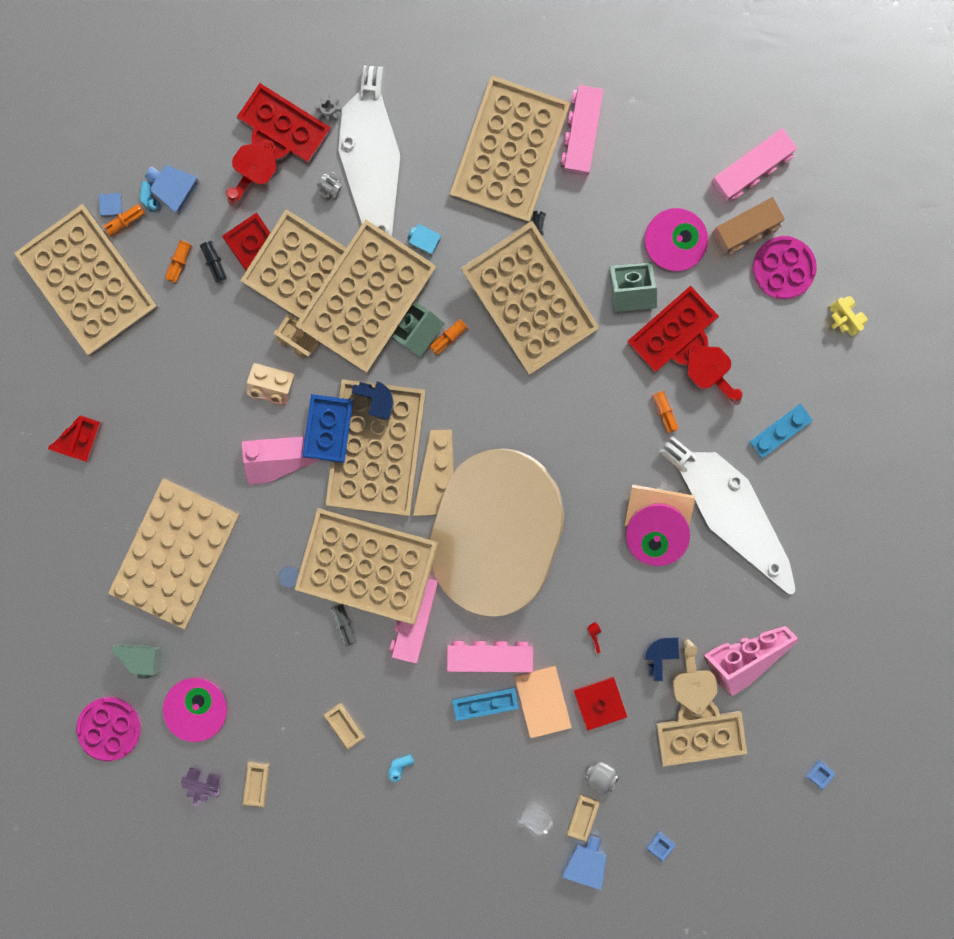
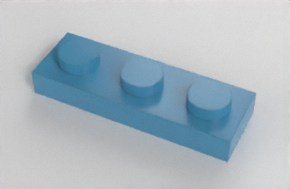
M800 403L750 440L749 443L762 459L812 422L813 419Z
M515 687L452 699L456 721L519 709Z

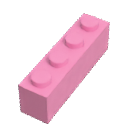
M579 85L578 91L573 90L571 103L575 104L574 112L570 111L568 124H572L571 132H566L564 144L568 145L567 153L563 152L561 165L565 166L564 172L589 176L604 89Z
M782 128L715 176L712 182L726 201L730 198L736 200L744 194L742 190L748 185L750 188L754 187L761 181L759 177L765 173L769 176L778 169L776 165L781 161L787 163L795 157L793 153L797 150V147Z
M431 578L428 580L416 625L397 620L395 631L398 632L397 639H392L389 652H393V658L417 664L438 580Z
M452 641V645H448L447 672H533V646L528 645L527 641H516V645H507V641H494V645H486V641H473V645H465V641Z

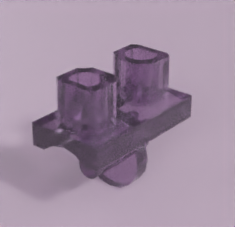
M190 768L186 777H182L181 787L189 789L186 796L194 798L192 805L197 806L199 800L207 802L209 796L206 795L218 798L220 793V776L209 774L206 783L199 781L201 771Z

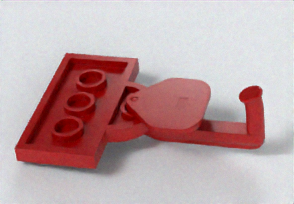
M259 83L237 115L239 121L254 130L251 135L252 144L241 146L232 159L234 170L243 175L236 188L231 187L226 191L229 206L235 207L252 182L258 185L269 182L276 171L275 161L284 159L289 153L309 163L330 132L331 127Z
M691 285L627 341L655 373L670 360H673L678 365L688 366V376L698 387L707 389L716 384L734 405L741 403L743 392L738 388L733 389L723 378L731 368V359L720 347H710L708 337L704 332L719 318V315Z

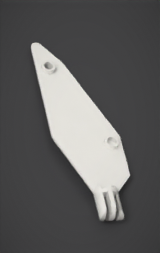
M363 65L360 91L342 108L338 151L361 223L363 224L366 219L378 228L385 227V232L392 236L400 152L381 95L383 67H378L376 80V67L370 66L368 73L367 66Z
M672 436L669 439L670 443L667 442L664 445L666 450L661 449L659 453L679 469L691 494L695 496V502L708 528L787 594H793L795 592V584L789 559L749 480L716 452H691ZM772 565L776 566V572H772Z

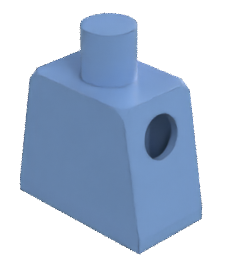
M165 165L161 172L150 167L145 175L146 179L153 182L150 191L178 215L200 182L197 177Z
M589 835L586 846L576 844L562 871V878L601 890L606 863V853L598 850L602 839Z

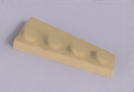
M452 429L430 430L413 516L437 515L446 486L453 474Z

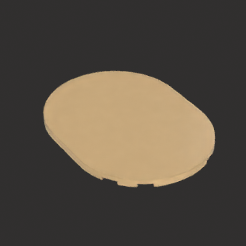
M511 449L483 451L464 461L452 474L446 486L430 540L439 542L432 569L439 585L449 598L472 613L483 616H502L513 613L526 606L538 595L548 577L563 531L564 510L560 498L561 494L556 482L546 472L545 467L532 457Z

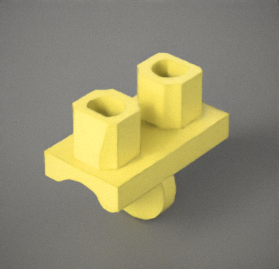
M848 296L844 299L842 297L829 306V309L833 313L831 317L836 322L831 327L835 329L839 326L843 333L846 331L852 337L864 329V324L868 319L862 312L855 316L851 310L855 306V301L851 296Z

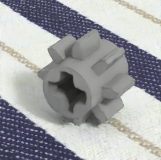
M330 94L324 100L319 97L321 103L320 105H315V109L321 110L318 117H326L327 122L333 117L337 120L336 113L342 111L341 107H336L339 99L337 98L333 101ZM330 104L333 109L326 112L325 108Z
M333 172L330 175L324 173L316 186L320 188L318 193L326 199L329 196L335 198L343 186L339 183L340 177Z

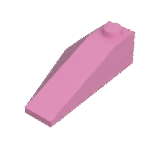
M305 437L242 442L243 463L248 485L270 483L320 460L302 457Z
M784 626L760 634V637L749 640L747 637L743 638L741 642L736 644H722L706 653L704 658L720 686L730 696H733L751 685L798 642V638Z

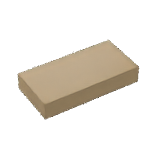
M342 703L323 715L347 750L365 738Z
M248 762L243 805L264 808L269 764Z
M579 795L566 834L567 836L584 842L588 841L600 801Z

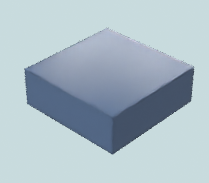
M120 193L99 194L101 217L122 214Z
M818 760L806 774V777L820 789L824 790L836 773Z
M658 831L646 849L664 862L676 844Z

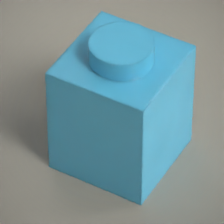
M418 224L416 228L412 227L407 238L410 239V246L433 256L441 240V235Z

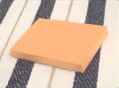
M632 485L624 526L627 527L630 518L636 511L655 503L667 504L676 508L683 514L690 526L695 496Z
M556 666L514 676L530 739L571 728Z

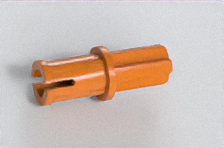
M137 204L123 214L119 213L118 217L103 225V227L107 229L105 230L107 234L112 237L123 228H129V224L143 216L144 211Z
M179 240L174 256L170 257L172 261L165 279L174 283L177 282L183 265H186L185 260L192 246L191 244Z
M458 319L448 330H443V334L430 344V349L438 355L448 345L454 344V340L467 330L468 327L461 319Z
M661 391L652 395L659 412L657 415H660L667 433L677 431L679 427L665 392Z

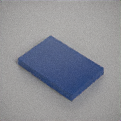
M311 394L303 458L345 463L354 400Z

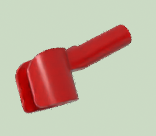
M594 622L588 626L587 630L593 640L595 653H600L596 635L602 631L597 622Z

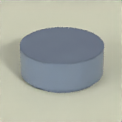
M292 566L283 568L279 573L280 583L287 588L296 586L299 571Z

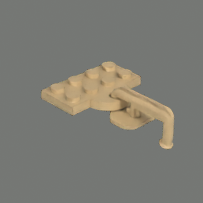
M685 640L683 642L687 673L679 674L673 681L675 698L682 704L678 711L677 720L656 723L663 767L747 754L742 712L719 713L717 706L712 702L717 694L716 678L708 670H696L695 655L698 652L697 647L694 646L691 640Z

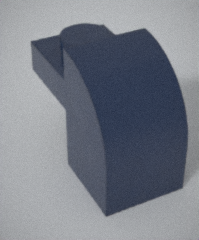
M378 381L376 382L375 389H371L372 385L360 382L359 385L354 384L353 394L372 399L369 410L370 416L386 420L391 419L394 400L387 386Z
M660 637L650 642L646 647L643 659L652 660V664H648L649 676L653 677V681H663L662 660L679 659L678 637Z

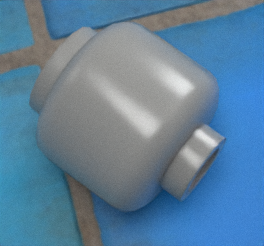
M601 762L597 763L594 767L590 766L586 773L588 786L602 794H606L609 791L612 792L619 779L614 768Z

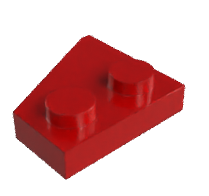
M80 415L53 444L49 445L48 449L88 462L102 422Z

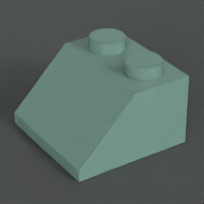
M652 262L610 266L615 312L657 308V286Z
M413 302L391 335V338L410 352L421 357L445 323L428 309Z
M125 644L112 646L114 654L131 674H137V678L150 679L160 673L162 647Z

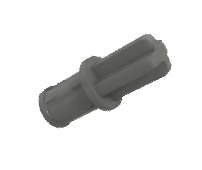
M343 604L331 607L330 610L337 624L335 628L339 629L344 645L350 646L355 644L356 639L350 625L352 622L348 620Z

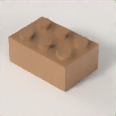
M771 197L717 226L712 235L723 255L729 253L731 256L742 250L741 248L744 247V244L748 243L750 246L763 237L762 234L766 233L769 236L782 227L781 223L785 218L776 201Z

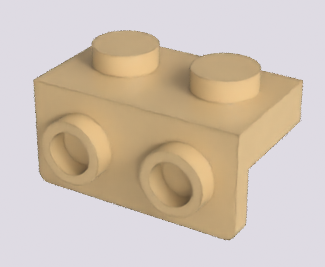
M288 313L277 331L275 330L273 333L278 336L276 341L285 347L290 344L295 348L293 352L302 358L306 355L311 358L320 342L296 327L295 325L299 320Z
M254 363L247 380L246 395L255 399L260 398L271 401L274 404L286 405L294 374Z

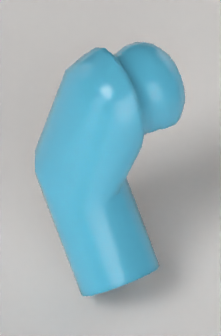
M142 181L139 200L147 210L155 211L159 208L160 203L151 195L152 183Z
M410 754L392 761L388 770V777L392 782H398L401 779L404 767L414 765L412 755Z

